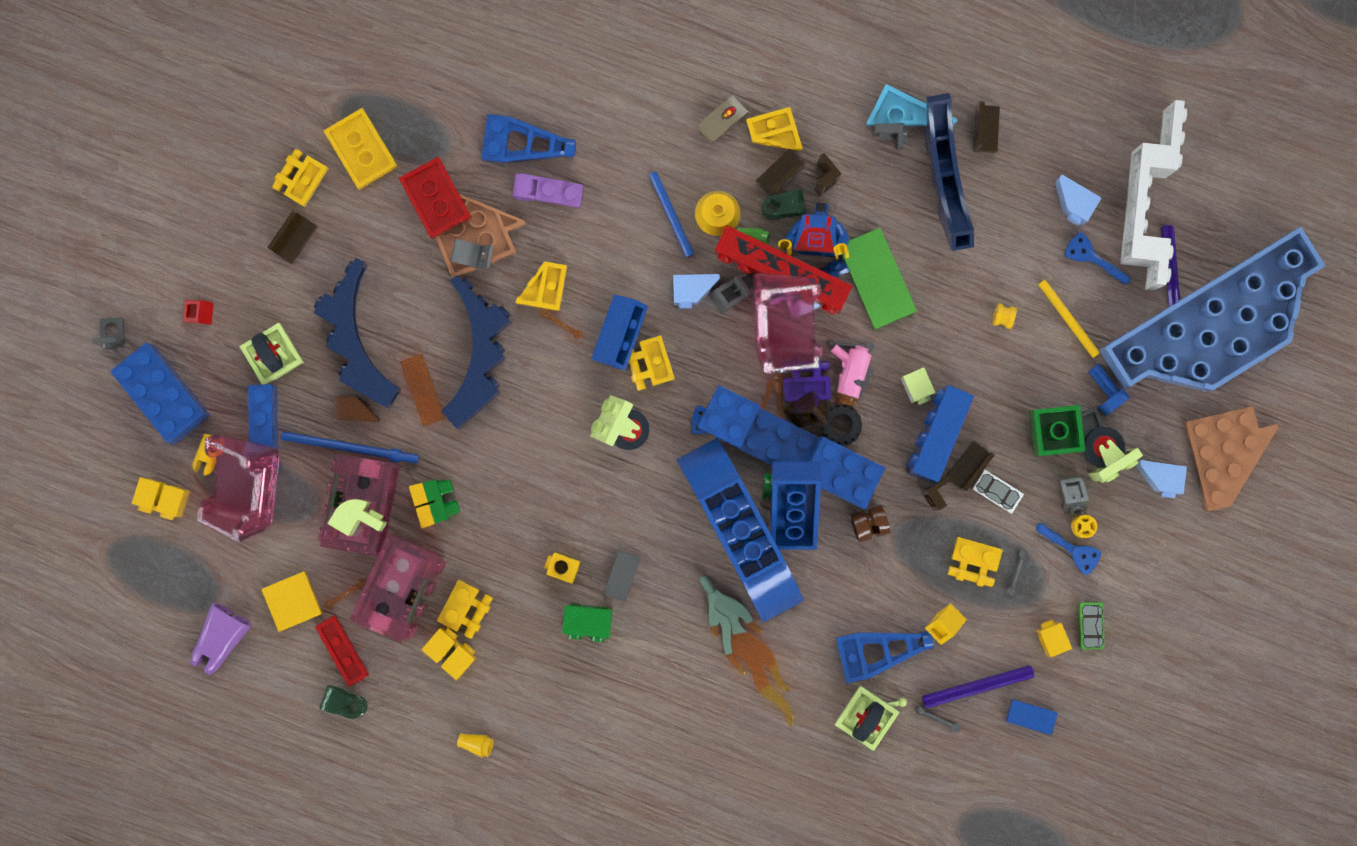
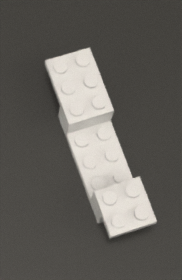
M1175 100L1163 110L1160 144L1142 143L1131 153L1120 264L1148 267L1145 290L1155 291L1167 285L1171 278V269L1168 268L1169 259H1172L1173 256L1171 239L1143 236V233H1146L1148 228V220L1145 219V213L1150 206V197L1147 196L1148 188L1151 187L1152 177L1167 178L1177 171L1182 164V154L1179 153L1180 145H1183L1185 132L1182 131V123L1186 120L1187 109L1184 108L1185 101Z

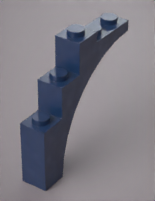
M949 93L926 97L927 128H925V147L931 161L932 183L938 197V216L951 251L974 247V228L967 209L959 174L953 133L952 99Z
M355 258L354 262L350 261L345 269L346 276L343 281H339L333 290L335 295L331 297L324 293L323 297L320 296L316 300L314 314L337 326L336 330H331L327 336L326 342L328 344L326 347L350 360L348 364L344 363L338 374L340 375L339 381L390 409L401 388L389 381L374 366L365 352L360 339L356 321V298L360 281L368 265Z
M456 275L450 282L460 294L468 311L472 327L473 348L470 366L464 382L454 398L441 412L459 430L500 394L497 390L499 384L491 376L487 379L486 375L506 359L502 354L505 352L504 348L497 341L494 343L491 341L511 324L508 319L511 315L502 305L498 308L495 303L487 309L486 307L489 305L480 294L476 297L472 293L471 289L474 288L465 277L461 280Z

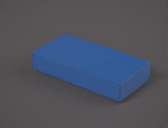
M1012 699L1006 722L1052 735L1058 712Z

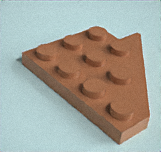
M460 194L472 218L435 237L452 279L456 275L460 277L478 270L477 268L450 261L455 239L478 245H493L490 262L492 264L516 254L508 232L525 226V221Z
M1253 406L1184 422L1206 512L1230 507L1278 429V424L1259 428Z

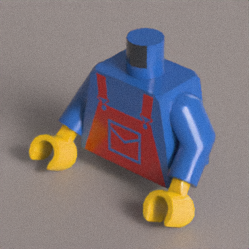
M815 203L814 215L803 214L802 219L794 224L786 237L778 242V250L787 249V254L791 255L793 247V250L798 255L836 257L838 259L840 254H845V257L849 258V236L843 224L838 222L835 216H828L829 204Z

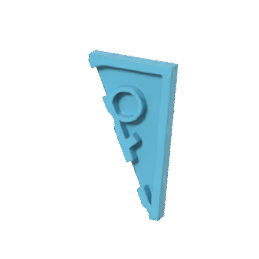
M886 84L866 125L903 124V126H927L926 103ZM952 117L953 126H955L958 120Z

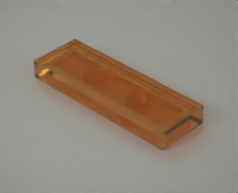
M423 354L400 361L423 426L425 427L446 419L445 415L441 412L443 409Z

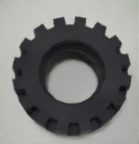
M843 404L834 405L827 409L829 422L827 425L820 426L823 437L841 446L854 442L862 431L861 416L857 413V410ZM842 415L849 419L851 427L848 433L839 435L833 431L831 424L836 416Z

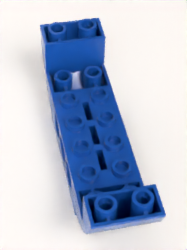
M716 438L676 459L763 623L803 602L801 592L779 548L718 439Z

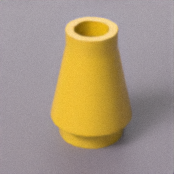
M461 733L457 746L483 758V756L489 757L494 741L488 735Z

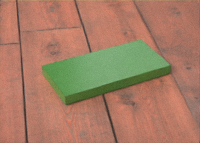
M881 228L850 240L848 244L849 258H846L845 254H841L849 268V274L874 330L917 312Z

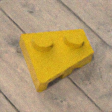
M790 107L746 119L752 143L794 151H801L803 149Z
M544 261L522 294L518 296L515 303L560 311L567 265Z

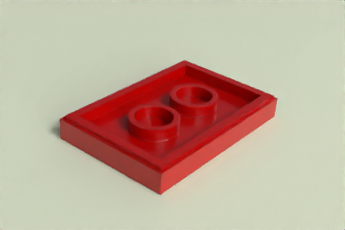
M439 156L398 178L431 239L472 218Z

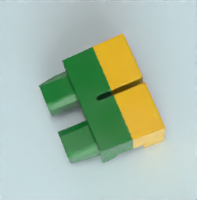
M434 479L409 486L414 506L425 505L415 508L421 529L450 520L451 516L461 512L457 500L446 503L443 496L454 491L452 480L439 481Z

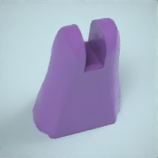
M212 603L190 660V664L197 667L205 656L210 658L204 668V672L208 675H212L221 667L234 647L252 626L249 620L238 614L233 615L234 612L218 603Z

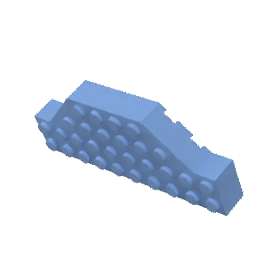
M1299 227L1100 348L1099 351L1122 388H1128L1143 378H1149L1204 392L1215 390L1292 342L1294 324L1298 318L1301 304L1300 298L1306 278L1326 265L1302 227Z

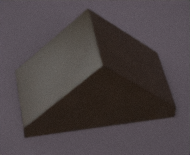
M813 390L784 410V413L798 427L827 425L829 422L826 406Z

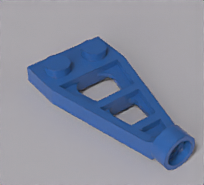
M487 115L481 156L482 161L514 163L558 157L574 158L576 139L560 137L512 117ZM511 131H517L527 136L528 140L525 149L519 151L507 149L509 133ZM534 137L548 139L550 141L549 150L533 151ZM565 144V150L562 151V145Z
M928 631L920 633L857 632L835 637L846 683L869 679L924 650L934 648L932 636ZM919 638H921L923 646L918 644ZM904 640L907 646L906 652L891 656L888 642ZM867 643L882 645L884 649L883 659L874 664H867L863 653V646Z

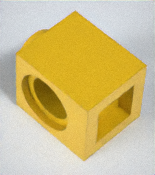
M554 552L553 556L549 555L544 566L545 569H548L546 575L573 584L581 561ZM560 560L565 561L568 565V570L564 574L558 573L555 568L556 563Z
M950 603L937 612L925 629L942 645L958 632L967 619Z
M1052 619L1041 623V628L1036 630L1046 656L1053 657L1072 649L1061 622H1054Z

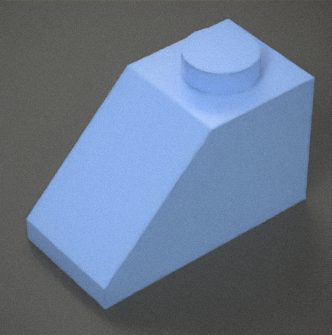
M1061 175L1055 181L1062 212L1068 216L1067 219L1073 224L1084 225L1088 222L1101 197Z
M719 274L673 275L674 305H679V309H692V305H697L719 282Z
M1138 460L1139 463L1135 467L1155 492H1162L1161 497L1175 498L1176 495L1184 494L1186 466Z

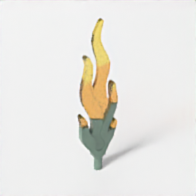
M704 575L698 580L708 594V617L713 636L718 637V624L720 622L722 626L723 647L730 663L740 674L744 675V669L735 658V653L745 661L753 675L759 693L783 710L789 727H792L793 715L789 704L772 688L764 672L763 664L770 669L777 685L783 690L789 691V687L782 681L776 659L771 650L762 641L748 633L740 625L738 617L744 619L755 632L761 633V629L755 624L750 613L741 603L722 594L718 589L716 590L708 576Z

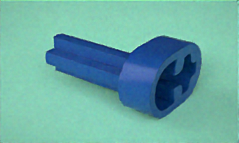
M1099 364L1088 371L1109 398L1098 407L1105 417L1131 398L1124 388L1120 390Z

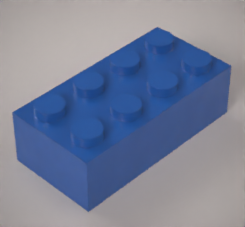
M146 342L110 371L168 444L178 443L211 416L153 344Z
M950 385L936 391L932 400L935 406L931 412L928 411L923 422L926 428L922 433L918 434L914 444L918 446L916 452L910 454L907 460L906 467L909 468L907 473L930 483H938L940 481L974 395Z
M772 462L770 534L779 550H817L821 493L820 462Z

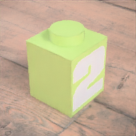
M925 368L900 378L911 403L917 401L920 405L932 400L930 395L934 394L935 390Z

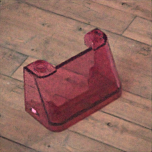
M767 273L754 274L755 342L757 356L763 373L818 368L819 358H822V348L820 344L817 345L815 340L814 302L817 301V297L821 296L820 283L816 282L814 278Z
M212 435L205 438V454L211 458L217 457L213 496L206 498L200 503L198 522L237 542L264 532L269 528L273 518L279 451L269 445L222 435Z

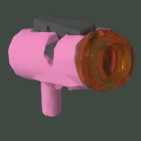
M836 344L831 350L832 353L842 360V367L844 368L843 373L839 375V385L835 395L837 397L836 403L854 407V404L858 402V398L862 396L873 373V369L869 366L872 357L868 353L869 349L856 345L855 349H850L849 353H847Z

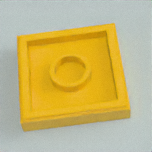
M306 571L261 589L278 632L323 614Z

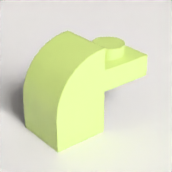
M358 499L348 500L338 506L328 522L330 526L348 536L353 535L360 521L377 531H382L387 523L382 520L383 515L372 509L370 512H367L371 502Z

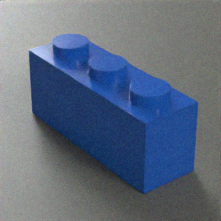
M614 294L591 359L605 366L625 371L648 306L635 299Z
M272 384L248 385L249 455H279L277 386Z

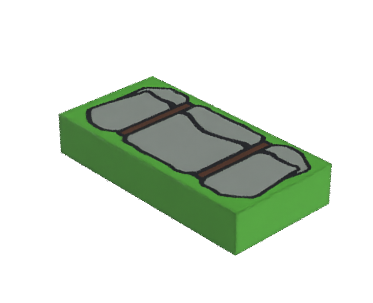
M1078 602L1079 649H1104L1103 602Z

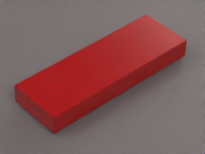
M336 615L315 626L317 633L348 687L370 675Z

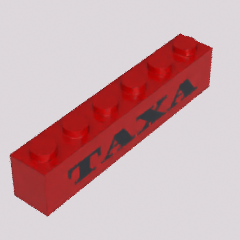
M728 225L715 248V255H717L719 261L725 264L732 262L738 265V269L746 274L753 272L759 275L758 279L764 283L771 285L773 282L780 286V290L790 295L794 292L801 296L800 299L811 305L817 303L822 306L821 309L831 315H834V313L840 314L853 287Z

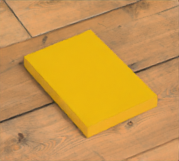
M363 108L323 130L358 190L398 168Z

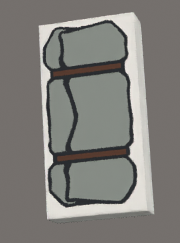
M987 470L982 471L972 487V490L1010 514L1013 513L1024 495Z

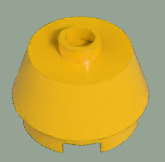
M712 191L705 194L698 201L695 208V219L698 226L709 235L722 236L727 225L735 229L740 221L741 211L737 200L729 193L723 191Z

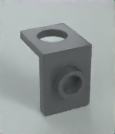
M455 239L450 261L477 269L489 268L494 246L478 245Z
M124 318L100 319V338L92 339V343L102 346V349L105 350L116 349V345H125ZM110 323H115L118 326V333L114 336H109L106 333V327Z

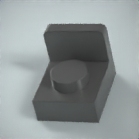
M875 124L873 127V137H879V140L882 141L892 140L893 137H896V150H901L903 144L907 143V130H903V124Z
M1083 476L1061 479L1059 486L1064 501V514L1078 515L1086 511L1089 498Z

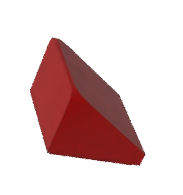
M185 300L183 322L211 325L213 302Z

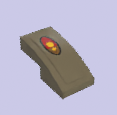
M732 95L700 122L697 128L712 144L724 135L730 127L745 117L748 111Z

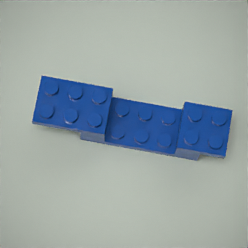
M720 385L717 386L698 425V428L716 436L717 439L769 465H772V462H820L821 489L865 510L886 468L825 437H818L761 409L760 405Z

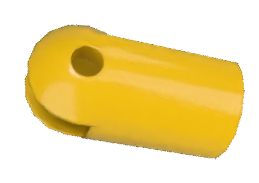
M204 433L192 463L195 473L200 469L202 462H206L204 476L213 472L224 445V440Z

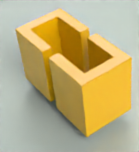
M140 477L131 504L137 505L139 511L151 514L152 510L160 512V517L174 520V517L183 516L190 491L173 485H166V483Z
M442 627L421 650L438 663L454 646L456 648L455 651L441 665V668L455 680H458L476 660L477 657L474 655L476 651L467 643H464V645L460 644L456 639L458 635L450 628L445 630Z

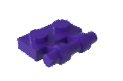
M812 359V362L792 360L791 363H783V372H792V378L783 379L784 402L797 401L812 390L820 400H831L830 376L821 377L820 370H829V361ZM800 371H813V377L800 378Z

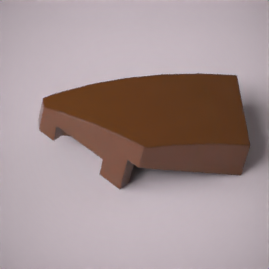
M335 396L333 419L380 422V418L372 412L367 401L361 400L358 397Z

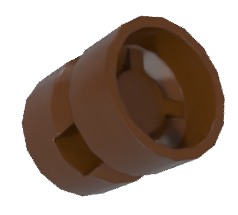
M882 505L870 508L868 513L860 511L850 514L852 526L859 543L872 539L873 535L880 537L891 533Z

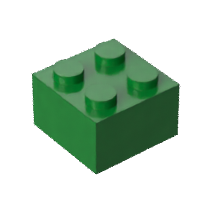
M1080 405L1029 411L1034 457L1085 451Z
M566 604L562 634H567V639L581 640L582 636L591 637L590 641L605 642V639L611 636L613 608Z

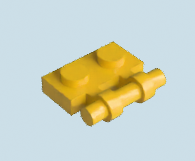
M295 148L291 156H287L286 164L281 172H277L274 177L276 180L272 188L279 192L283 185L288 186L284 195L305 207L329 168L308 155L303 163L300 162L299 159L303 153ZM294 167L298 168L299 170L293 180H290L288 177Z
M661 335L639 342L642 351L635 353L633 348L628 363L632 372V383L636 384L637 391L646 389L644 380L648 378L651 379L653 386L675 380ZM643 358L648 369L645 372H641L638 360Z
M957 537L951 559L960 561L958 568L949 566L947 574L956 577V580L963 581L965 579L975 582L977 586L983 587L986 585L993 587L995 578L988 577L987 571L997 572L1003 549ZM967 565L980 567L978 574L967 571Z
M458 580L437 621L457 632L462 624L467 626L464 636L472 639L475 632L479 631L481 627L480 622L485 613L489 612L491 608L489 605L493 597L485 594L482 601L476 599L480 590ZM471 606H474L477 610L471 620L466 615Z

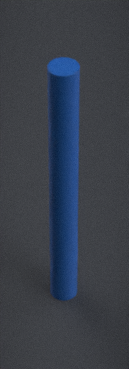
M657 171L650 173V180L686 258L694 255Z

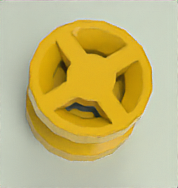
M998 303L995 308L992 325H1004L1005 328L1011 329L1015 321L1017 307L1011 306L1008 308Z
M1079 515L1072 520L1070 528L1075 536L1089 538L1096 533L1097 522L1090 515Z

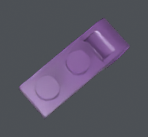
M515 174L512 198L579 208L583 184L527 174Z

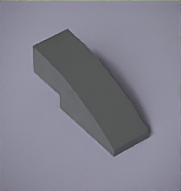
M742 272L729 282L715 289L709 296L721 314L769 284L759 280V275L753 272L750 274Z

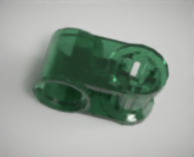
M792 190L768 196L761 208L762 215L768 220H775L806 214L807 209L803 190ZM769 204H773V207H777L775 212H772V209L768 208Z
M327 685L320 705V709L325 712L338 714L349 719L362 716L368 708L367 701L362 696L331 685ZM355 702L356 707L359 708L356 712H354V707L351 706Z

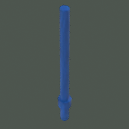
M283 431L281 437L284 441L389 459L390 462L399 463L403 461L418 464L419 455L402 452L401 449L396 448L388 450Z

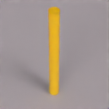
M1044 279L1038 286L1091 357L1094 358L1100 353Z

